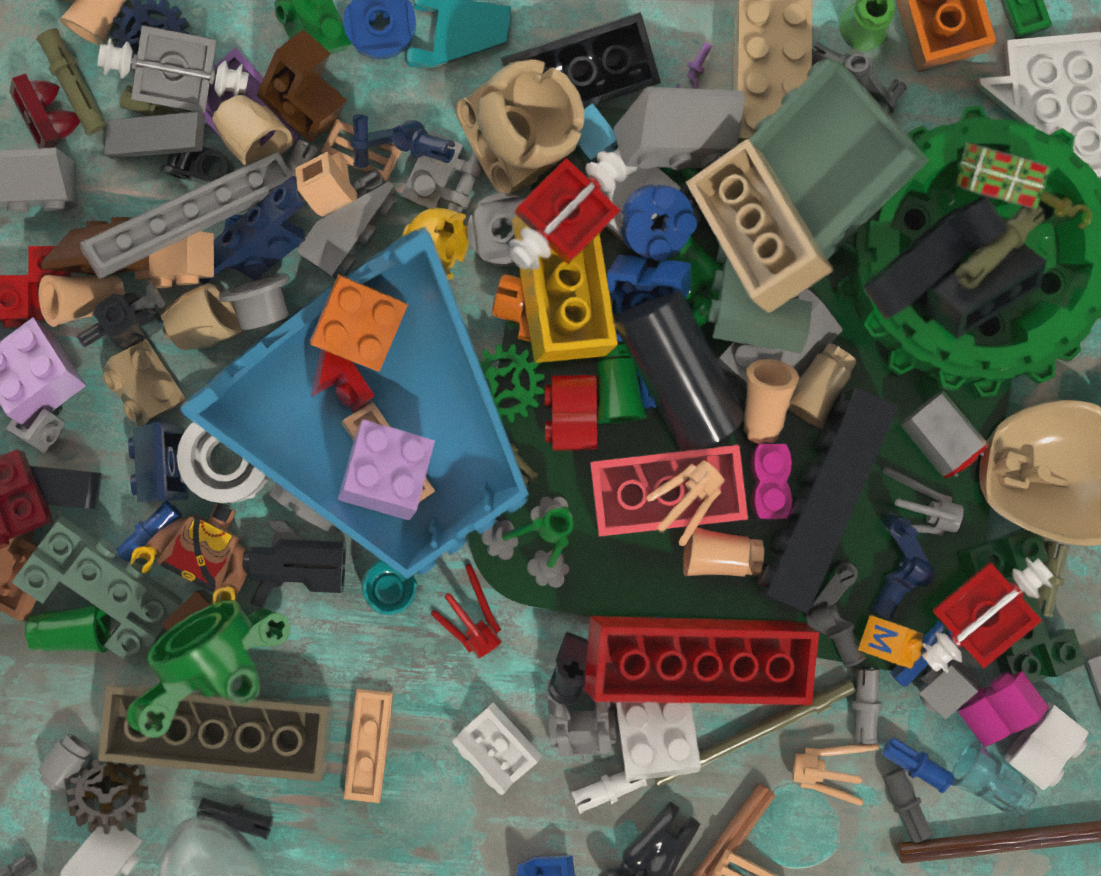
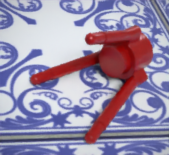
M466 564V572L487 624L483 620L474 624L450 593L445 595V599L467 627V630L464 632L466 636L437 610H433L431 615L463 644L468 653L473 651L478 658H481L502 642L497 635L502 629L494 620L472 565Z

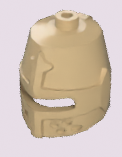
M236 95L223 101L212 117L213 124L224 144L244 166L276 151L282 155L293 144L290 131L269 108L260 105L245 95ZM276 130L274 135L261 146L260 139L269 131Z
M210 283L182 294L166 307L161 314L164 323L162 330L168 340L171 339L183 351L211 348L245 331L240 328L232 302H220L218 295L223 291Z

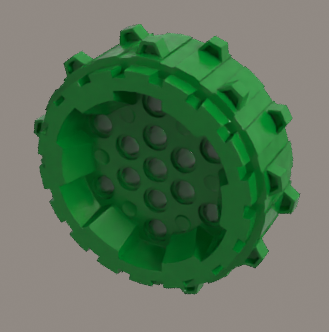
M981 106L965 107L957 123L943 124L931 130L926 129L922 125L909 131L906 135L929 161L841 246L844 248L847 276L835 286L839 300L855 304L861 317L862 329L869 339L873 338L875 341H878L888 351L886 368L898 376L913 368L918 372L926 374V377L937 380L940 388L950 391H956L963 383H968L978 398L996 396L1001 382L1010 378L1026 375L1036 384H1041L1054 378L1055 362L1057 359L1069 362L1082 351L1080 343L1092 331L1090 329L1095 322L1101 319V181L1089 164L1085 163L1073 152L1075 136L1063 128L1048 135L1028 123L1012 119H991V117H987ZM968 142L1051 167L1038 203L1044 207L1046 218L1029 232L1024 244L1047 261L1043 276L1051 280L1053 290L1051 294H1047L1039 288L989 319L993 325L991 336L983 335L979 331V327H976L959 339H956L925 313L928 289L925 291V304L920 305L913 301L898 314L889 319H884L862 287L944 215L961 205L984 196L956 185L966 143ZM987 196L1003 220L1011 219L1022 207L1019 204ZM905 214H913L919 219V230L913 231L906 227L904 224ZM969 251L952 268L956 271L964 262L972 257V252Z

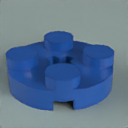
M352 0L350 5L348 3L343 17L345 33L351 44L359 54L373 59H389L409 49L416 32V15L409 0ZM379 13L383 14L384 19H390V24L386 25L382 31H378L376 27L370 26V22L375 21L376 14Z
M650 184L638 188L628 197L621 213L624 215L622 220L623 227L620 226L624 242L639 255L657 261L665 260L667 257L680 251L697 226L692 206L687 197L681 191L667 185ZM654 214L664 215L662 227L651 230L650 227L654 223L651 217Z

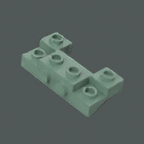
M61 515L11 583L43 604L58 582H62L120 622L104 646L135 667L156 640L163 628L162 624L179 608L182 599L148 576V573H141L142 565L135 561L131 565L130 562L119 557L117 549L112 544L102 539L96 540Z

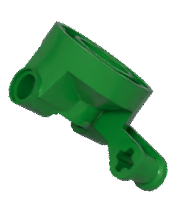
M236 600L218 602L191 614L160 637L150 649L146 660L160 682L131 703L127 710L128 724L134 730L140 731L143 735L150 738L164 735L171 725L179 702L197 688L203 697L219 695L238 704H247L253 701L260 690V681L247 650L251 647L278 646L284 643L291 632L289 620L284 615L265 608L257 609L246 616ZM241 675L242 683L240 687L232 692L231 684L233 680ZM151 711V713L149 714L151 721L148 724H146L148 722L147 714Z

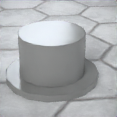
M272 274L235 285L221 292L218 295L220 302H232L240 328L243 330L272 324L289 315L281 286L289 282V274Z

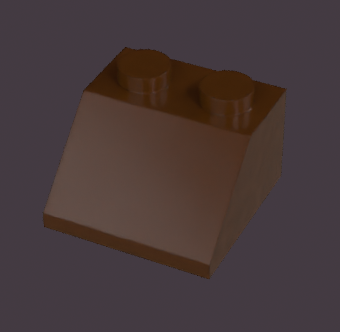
M112 217L111 223L106 221H87L86 227L71 229L42 261V269L92 276L97 275L80 249V242L132 218ZM149 256L109 275L149 270Z

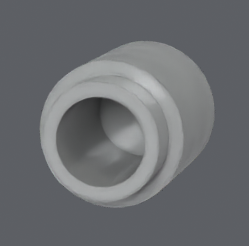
M68 734L64 740L60 739L39 768V772L42 775V783L54 791H59L61 788L69 790L71 788L69 780L71 778H78L80 775L79 770L86 767L90 761L89 755L92 752V748L85 741L72 734Z

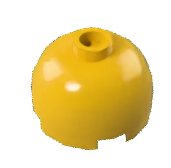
M435 207L427 209L417 215L405 227L402 237L416 229L419 230L422 227H426L433 238L447 278L450 280L454 274L449 271L453 268L456 258L463 262L469 245L467 226L463 225L466 215L444 208Z

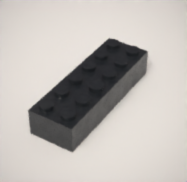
M859 388L838 396L829 413L830 416L834 417L832 424L827 430L823 429L815 445V449L819 450L817 458L813 463L808 462L801 476L800 482L805 484L803 490L798 497L793 496L792 506L788 516L790 518L785 530L779 529L774 537L770 549L775 551L771 563H764L760 575L757 576L756 583L760 585L758 593L808 614L896 414L898 405Z

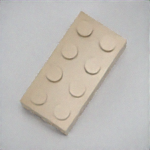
M738 0L734 13L733 91H743L745 101L737 146L746 139H750L756 133L755 127L762 119L773 115L782 106L781 100L789 91L799 88L808 79L807 74L812 68V0Z
M746 139L686 182L751 299L768 313L833 271L767 158L749 139Z

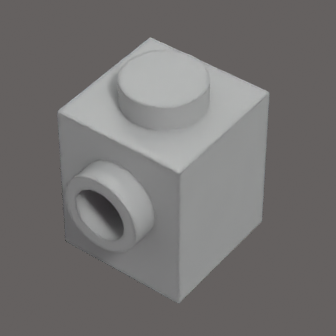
M954 659L947 663L948 673L942 668L936 672L929 666L920 677L922 681L919 694L921 695L922 703L929 711L934 714L938 712L944 719L951 716L978 692L979 678L962 662Z

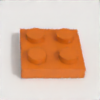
M338 274L311 337L310 344L379 372L408 304Z

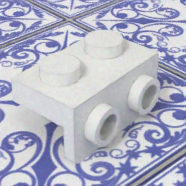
M494 702L466 725L452 740L453 744L458 748L460 755L470 761L483 776L484 781L500 795L508 791L516 780L543 757Z

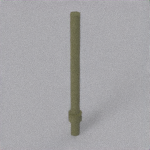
M848 679L825 691L821 688L813 692L812 705H794L699 751L701 767L814 712L820 714L831 709L830 704L856 692L851 680ZM686 774L654 779L658 787H661Z

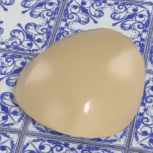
M1061 400L1025 408L1002 421L988 438L987 443L989 446L983 451L984 455L980 461V487L987 503L1007 520L1039 536L1072 545H1100L1101 407L1084 401Z

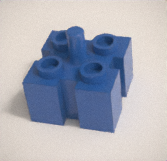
M619 254L607 272L610 300H614L611 305L613 316L615 313L678 290L682 291L686 299L690 291L691 263L662 260L658 267L647 266L648 258ZM615 327L617 341L623 342Z

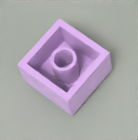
M31 318L0 341V405L7 416L26 429L31 427L43 409L52 412L86 386L54 334L36 319Z
M363 419L356 431L338 500L410 520L417 511L435 440Z

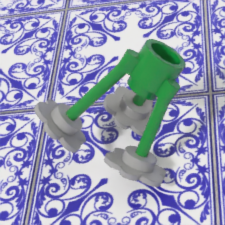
M549 497L541 498L539 501L540 506H536L531 510V523L514 529L510 521L504 520L500 522L497 520L490 529L481 533L482 541L488 545V553L491 556L498 555L501 559L507 560L513 556V548L518 545L517 537L537 530L541 538L547 542L555 543V547L548 553L542 550L537 551L534 559L528 562L527 571L532 576H536L535 581L541 586L547 583L555 588L562 586L564 576L569 572V567L563 563L564 559L561 552L568 545L569 542L566 536L573 529L572 515L564 498L556 497L553 500Z

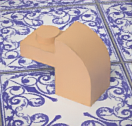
M340 151L331 156L328 152H325L295 168L297 190L319 216L324 217L357 200V192L349 181L347 161Z

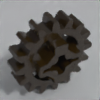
M95 759L92 761V769L88 770L83 767L79 770L80 778H71L69 780L71 789L66 790L70 816H75L76 824L79 827L87 823L91 833L98 826L103 827L104 834H109L111 826H116L121 832L124 830L125 821L128 820L133 824L138 822L136 812H146L145 801L149 800L150 797L147 778L145 774L140 775L137 764L128 769L127 763L113 764V762H106L104 765H100Z

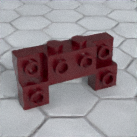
M18 449L0 456V549H3L10 544L9 539L54 521L49 506L35 481L26 454Z

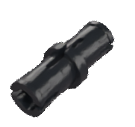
M204 797L200 802L199 808L213 813L200 810L196 815V821L225 827L229 833L235 834L236 831L261 837L264 840L268 839L271 831L268 828L273 825L274 820L272 816L269 817L243 810V806L235 804L232 807L207 800Z

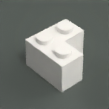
M98 826L64 866L59 876H120L121 873L128 876L141 858L136 853L142 840L125 828L120 832L116 826H111L109 834H104L103 827Z

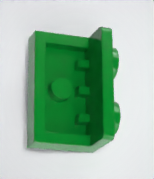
M276 0L274 2L276 17L283 24L289 40L304 30L331 54L347 50L351 45L333 0Z

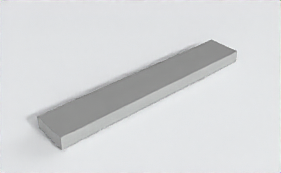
M276 151L80 242V249L99 279L258 204L271 194L277 186L282 185L294 175L280 153Z

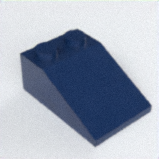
M156 422L133 429V437L129 438L128 451L130 458L135 459V474H131L130 486L132 495H137V502L188 500V486L185 482L180 481L181 474L177 463V451L184 433L183 427Z

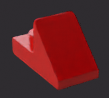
M320 350L311 397L335 385L339 400L344 406H349L353 413L368 405L375 395L353 362L326 350Z

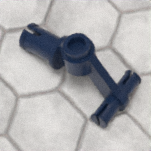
M363 114L353 116V135L350 136V146L354 148V167H368V148L388 143H394L401 151H411L412 156L415 158L425 156L449 163L454 157L455 149L447 147H455V142L450 139L429 135L422 123L417 120H407L395 128L368 133V116Z
M886 513L883 516L889 519V521L882 518L881 523L885 528H888L889 533L893 536L905 557L900 560L898 570L885 575L886 583L870 609L878 615L892 620V616L905 593H910L912 588L916 586H928L934 578L935 569L930 565L915 537L918 536L917 529L912 527L910 521L905 517Z

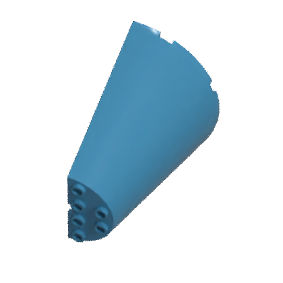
M422 227L419 230L416 229L372 256L371 260L361 265L357 270L353 269L345 275L349 279L408 304L380 371H375L355 362L353 364L375 395L370 403L374 402L391 428L435 440L426 473V478L435 492L418 504L417 511L410 520L338 500L354 442L341 423L345 418L352 415L353 412L349 406L346 407L341 403L336 394L335 385L311 397L321 348L310 344L311 337L334 284L286 318V322L278 328H275L269 334L267 333L210 379L206 383L207 386L197 391L180 407V410L187 418L407 579L416 572L419 575L428 572L436 565V559L445 552L451 555L461 549L467 542L464 536L473 530L478 531L479 534L484 533L497 522V516L506 510L509 513L516 511L527 501L526 496L529 495L435 243L426 227Z

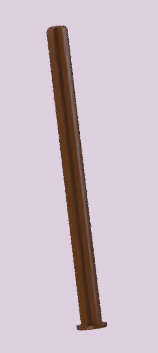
M1101 820L927 839L917 843L912 841L900 842L897 845V854L901 863L908 864L1101 842Z

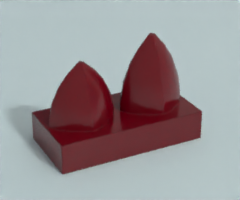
M25 73L12 78L9 93L38 149L56 148L57 142L69 136L80 124V120L73 111L53 110L45 112L44 108L49 106L58 95L59 85L46 80H29Z

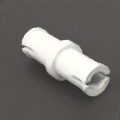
M624 770L610 777L607 774L600 777L601 781L577 791H572L571 795L579 814L608 801L611 804L618 801L617 797L638 788L646 787L647 783L645 779L626 782Z

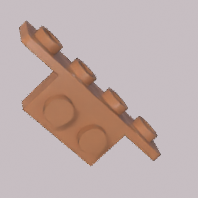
M35 529L9 539L10 544L0 549V612L2 611L21 621H28L36 599L11 582L39 546L31 542Z

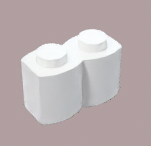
M1048 701L1046 704L1049 708L1041 720L1027 727L1011 744L1002 758L1042 790H1045L1048 786H1055L1062 779L1065 772L1063 767L1066 761L1071 757H1078L1087 746L1085 739L1089 734L1087 730Z

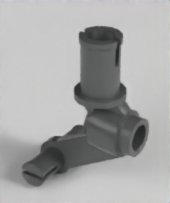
M819 42L813 45L817 51L812 49V65L827 58L842 62L859 83L866 87L871 96L887 114L894 113L898 107V99L907 89L905 83L901 81L899 84V80L894 79L891 86L886 90L874 73L872 62L867 55L863 53H855L853 55L846 53L842 55L823 46Z
M843 560L838 564L836 572L812 603L808 614L804 613L809 626L826 634L828 639H833L844 667L857 665L866 659L865 654L858 650L859 643L853 632L855 628L854 623L841 617L835 605L847 588L857 579V567L850 560Z

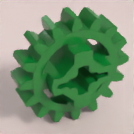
M496 344V353L493 355L484 349L482 353L485 360L482 363L479 361L485 379L490 382L491 395L500 419H502V415H506L510 423H514L516 413H520L526 419L528 417L526 407L530 405L531 407L538 408L539 406L537 401L533 399L534 396L544 395V389L536 386L537 382L545 379L544 374L534 373V370L537 369L540 363H534V361L531 363L527 362L529 357L528 350L522 352L520 356L517 355L514 344H511L508 352H503L501 345ZM512 360L509 366L496 369L491 366L496 361ZM524 369L530 378L529 392L520 385L519 376ZM515 370L511 381L515 388L512 391L505 389L495 398L499 389V384L496 381L497 378L500 376L505 379ZM515 399L520 402V404L511 408L498 407L503 400Z

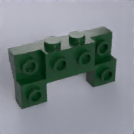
M1024 528L958 552L967 580L991 562L1011 585L1013 583L1018 585L1013 579V569L1025 570L1028 567L1026 558L1032 563L1037 559L1042 563L1049 560L1041 536ZM1022 591L1024 593L1022 598L1042 621L996 658L1001 674L1008 671L1012 675L1023 671L1033 684L1046 677H1058L1086 664L1074 629H1060L1048 635L1036 599L1029 597Z

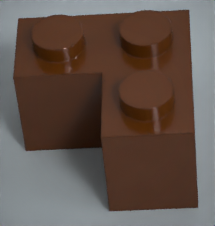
M302 30L275 51L256 96L308 142L312 143L334 125L347 99L320 77L331 53L306 31Z

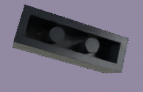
M1023 243L1019 248L1012 249L975 288H967L962 285L958 280L961 276H956V271L946 277H940L929 287L925 313L952 336L959 339L1039 289L1047 261Z

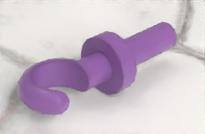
M704 42L694 63L689 61L687 67L690 68L687 77L693 81V89L698 88L696 76L698 73L703 74L705 71L702 65L712 48L706 42Z

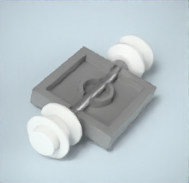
M142 25L138 55L134 54L133 56V50L129 42L126 41L122 48L114 47L111 38H109L108 45H100L98 66L104 67V75H107L110 69L119 71L120 77L123 79L130 72L132 65V69L135 70L132 100L205 113L210 84H213L215 81L214 89L219 97L225 91L233 92L234 96L238 95V93L246 94L249 75L248 72L242 71L243 64H240L237 70H232L228 68L227 61L225 60L218 66L217 74H215L212 65L216 39Z

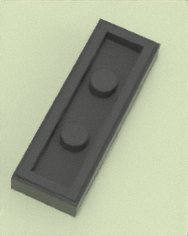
M200 112L107 120L104 155L114 159L202 151L205 115Z

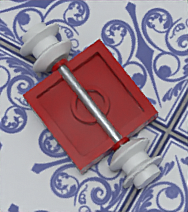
M604 151L599 152L596 156L598 164L590 162L586 165L588 178L566 158L515 209L514 213L531 228H523L520 233L523 239L521 242L513 239L509 243L511 249L510 256L519 267L523 269H538L539 261L537 258L539 256L548 258L551 255L550 248L569 265L617 216L621 210L600 191L611 193L616 188L614 180L622 182L626 179L625 163L617 154Z
M1026 558L1028 567L1025 570L1013 569V579L1018 585L1015 583L1011 585L998 569L989 562L933 609V612L953 633L949 637L947 634L937 632V643L933 646L923 643L927 651L922 656L936 672L942 668L948 673L947 663L952 659L962 662V653L958 646L960 648L964 646L984 669L1042 621L1022 598L1024 595L1022 591L1029 597L1039 598L1038 588L1044 584L1053 587L1048 580L1054 575L1039 559L1032 563Z

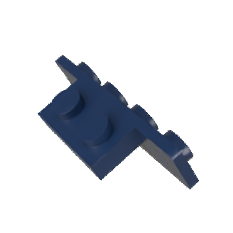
M291 176L282 185L277 186L271 194L256 206L250 208L245 215L227 227L214 239V276L229 266L256 280L305 241L303 229L286 220L304 205L303 196L297 190L295 176ZM213 277L199 279V282L206 284Z

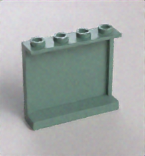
M829 58L819 61L809 70L807 74L808 79L799 88L792 89L781 100L782 106L773 115L762 119L755 127L756 133L749 139L767 158L826 259L831 257L929 161L842 62Z

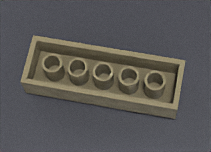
M115 682L105 687L98 761L321 782L326 776L333 703L257 695L253 701L247 704H238L219 695L203 697L199 690H195L179 702L167 732L160 737L150 738L143 735L140 731L134 730L128 724L127 710L133 701L154 686ZM151 711L147 714L148 722L146 724H148L151 721L149 717Z

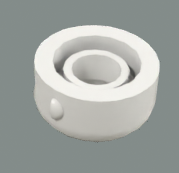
M196 423L190 424L183 433L178 445L177 463L181 474L180 481L185 482L196 495L211 502L235 503L255 497L256 493L266 484L269 477L243 458L239 469L229 475L218 473L212 466L211 452L220 441Z

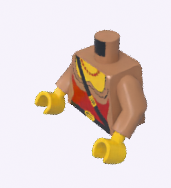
M217 502L208 520L199 515H191L189 518L180 517L159 530L146 543L145 547L135 549L132 553L130 564L132 565L138 558H144L148 563L143 566L141 573H148L153 566L154 558H158L156 564L213 592V604L221 600H235V596L238 595L247 576V573L243 570V558L246 549L241 544L242 537L227 530L237 511Z

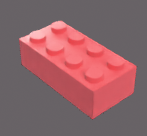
M739 445L590 462L598 536L658 530L659 524L690 492L685 486L689 479L651 502L647 501V496L684 472L691 463L697 467L703 460L713 466L721 474L725 482L718 488L721 493L711 503L698 525L748 519ZM696 497L666 529L688 526L705 497L702 500Z

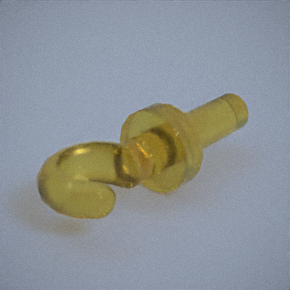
M1043 190L1040 200L1056 208L1055 214L1063 217L1065 214L1073 217L1078 210H1082L1086 218L1078 226L1084 228L1090 223L1092 213L1087 206L1076 205L1072 207V201L1068 198L1060 200Z

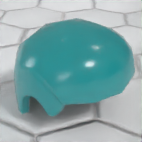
M379 560L366 570L362 579L361 590L363 598L374 612L390 616L403 612L413 603L417 591V581L414 575L407 579L384 561Z

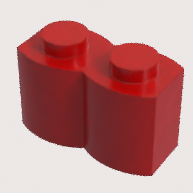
M596 375L552 376V384H545V406H552V421H545V442L553 443V451H597Z

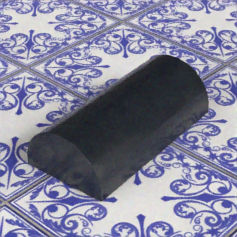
M641 12L501 57L503 68L513 62L537 60L545 63L542 74L550 68L558 69L569 78L577 89L584 108H587L592 103L596 105L661 83Z
M681 290L614 314L613 323L679 449L695 450L711 445L729 435L741 424L744 415Z

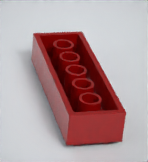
M590 616L584 690L595 702L812 705L819 632L803 621Z

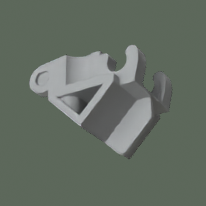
M546 680L551 748L558 747L559 756L582 755L583 764L587 763V754L611 753L610 744L617 743L614 702H596L595 709H592V711L570 712L566 705L559 704L552 699L548 692L550 680ZM583 686V689H582V692H581V695H580V696H587V695H589V694L584 690V686Z

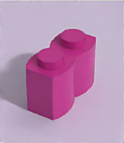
M786 444L756 445L750 456V471L755 481L750 496L753 515L756 519L787 518L792 506L791 490L787 483L791 471L790 451Z
M1006 671L993 679L990 683L991 686L984 689L978 686V692L965 702L957 712L981 745L985 747L1000 741L1011 733L1021 731L1038 722L1049 707L1023 671L1012 675Z

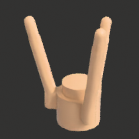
M704 460L697 467L691 463L684 472L657 488L646 498L647 501L651 502L689 479L685 486L690 492L658 526V530L663 532L696 497L700 500L705 497L679 540L680 546L686 545L711 503L721 493L718 488L725 482L721 474Z
M877 743L856 744L819 749L805 747L804 754H795L792 781L801 783L800 788L814 789L841 800L862 805L863 799L818 783L823 782V779L860 784L862 778L845 773L825 770V760H819L818 757L877 750L879 745Z

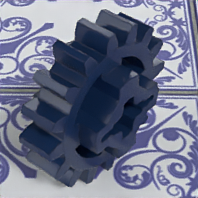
M133 0L135 8L130 10L123 5L121 9L125 14L124 18L114 17L113 19L119 30L110 32V36L119 42L114 47L122 48L127 41L133 50L134 56L135 52L138 53L142 25L189 34V32L183 30L190 25L186 18H180L182 12L177 6L170 9L168 0H161L158 5L156 0H146V4H142L139 0ZM151 15H160L167 18L168 20H165L164 18L156 20L151 18Z

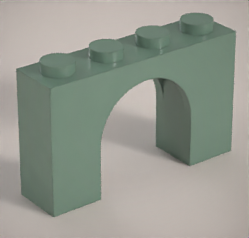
M719 242L716 262L723 264L722 270L716 269L712 291L719 294L718 300L712 299L708 322L714 323L713 338L802 354L810 333L813 302L791 298L768 313L751 299Z

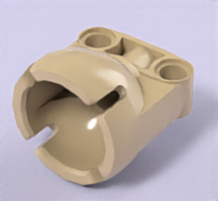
M526 60L509 63L469 97L459 100L456 105L459 122L483 170L496 191L499 193L507 192L505 195L535 183L538 180V176L570 154L581 136L579 131L582 130L584 125V107L577 89L569 78L556 68H550L542 74L545 63L541 61Z

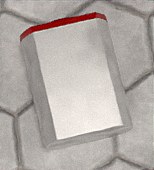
M944 390L933 395L899 424L944 479L953 475L957 477L958 471L961 472L978 458L979 454L983 456L982 452L989 446Z

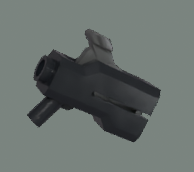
M150 281L145 285L146 293L144 296L135 292L124 295L112 294L96 305L93 315L98 323L77 334V338L85 348L108 335L117 348L126 350L145 340L143 336L150 338L162 329L163 320L154 306L157 304L158 307L163 308L166 301Z
M270 520L269 525L276 531L271 547L254 546L250 548V552L244 553L243 570L249 574V580L260 581L250 601L256 607L263 609L273 587H281L284 582L303 583L310 592H344L345 569H343V565H346V542L307 540L300 537L287 520Z

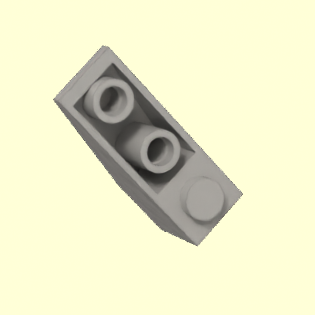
M387 182L316 221L305 237V241L301 243L296 252L335 280L338 274L345 276L350 272L357 260L354 254L361 244L366 247L376 234L377 228L374 225L381 215L387 217L398 201L394 197L397 193L395 186Z

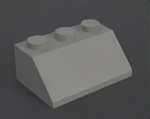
M646 87L614 127L620 154L625 166L640 167L641 169L672 167L674 170L707 168L718 154L724 156L737 146L745 101L744 92Z
M59 149L0 150V208H7V212L27 213L30 211L29 207L43 206L45 211L56 212L66 210V205H77L76 162Z
M808 288L793 297V299L813 302L810 333L802 354L733 342L717 359L720 366L746 390L747 368L752 362L761 359L779 360L792 366L800 378L816 355L821 354L828 343L831 344L842 332L843 329L823 302Z

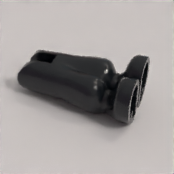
M670 801L648 827L627 846L622 854L621 865L605 867L598 876H635L639 871H644L643 876H673L700 823L691 816L681 826L676 836L672 837L666 830L673 822L680 807Z

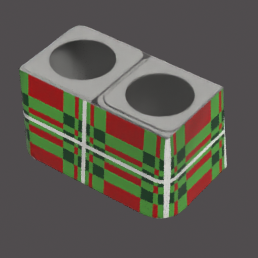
M967 142L956 185L972 192L1037 209L1051 167Z

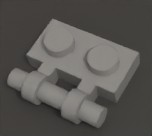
M433 131L429 132V135L449 139ZM454 141L455 147H447L455 149L454 157L449 163L425 156L418 158L401 195L402 199L425 209L438 207L440 200L449 203L447 208L449 210L459 213L463 209L466 210L471 200L468 196L475 180H480L484 171L474 150L469 160L463 161L459 157L464 146ZM453 171L462 174L455 191L446 188Z

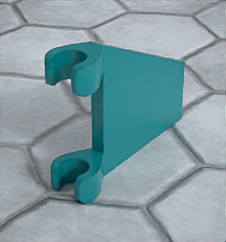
M414 0L415 10L438 12L433 52L411 47L407 51L406 63L409 67L433 68L506 44L511 6L472 0Z

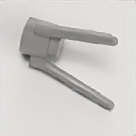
M883 467V473L937 501H932L929 506L902 499L895 501L896 506L926 514V522L931 523V525L911 524L919 533H932L942 536L944 531L952 533L958 531L963 518L962 505L952 503L951 496L940 494L889 467Z

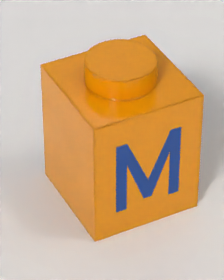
M870 615L858 650L912 669L914 662L921 656L924 634Z

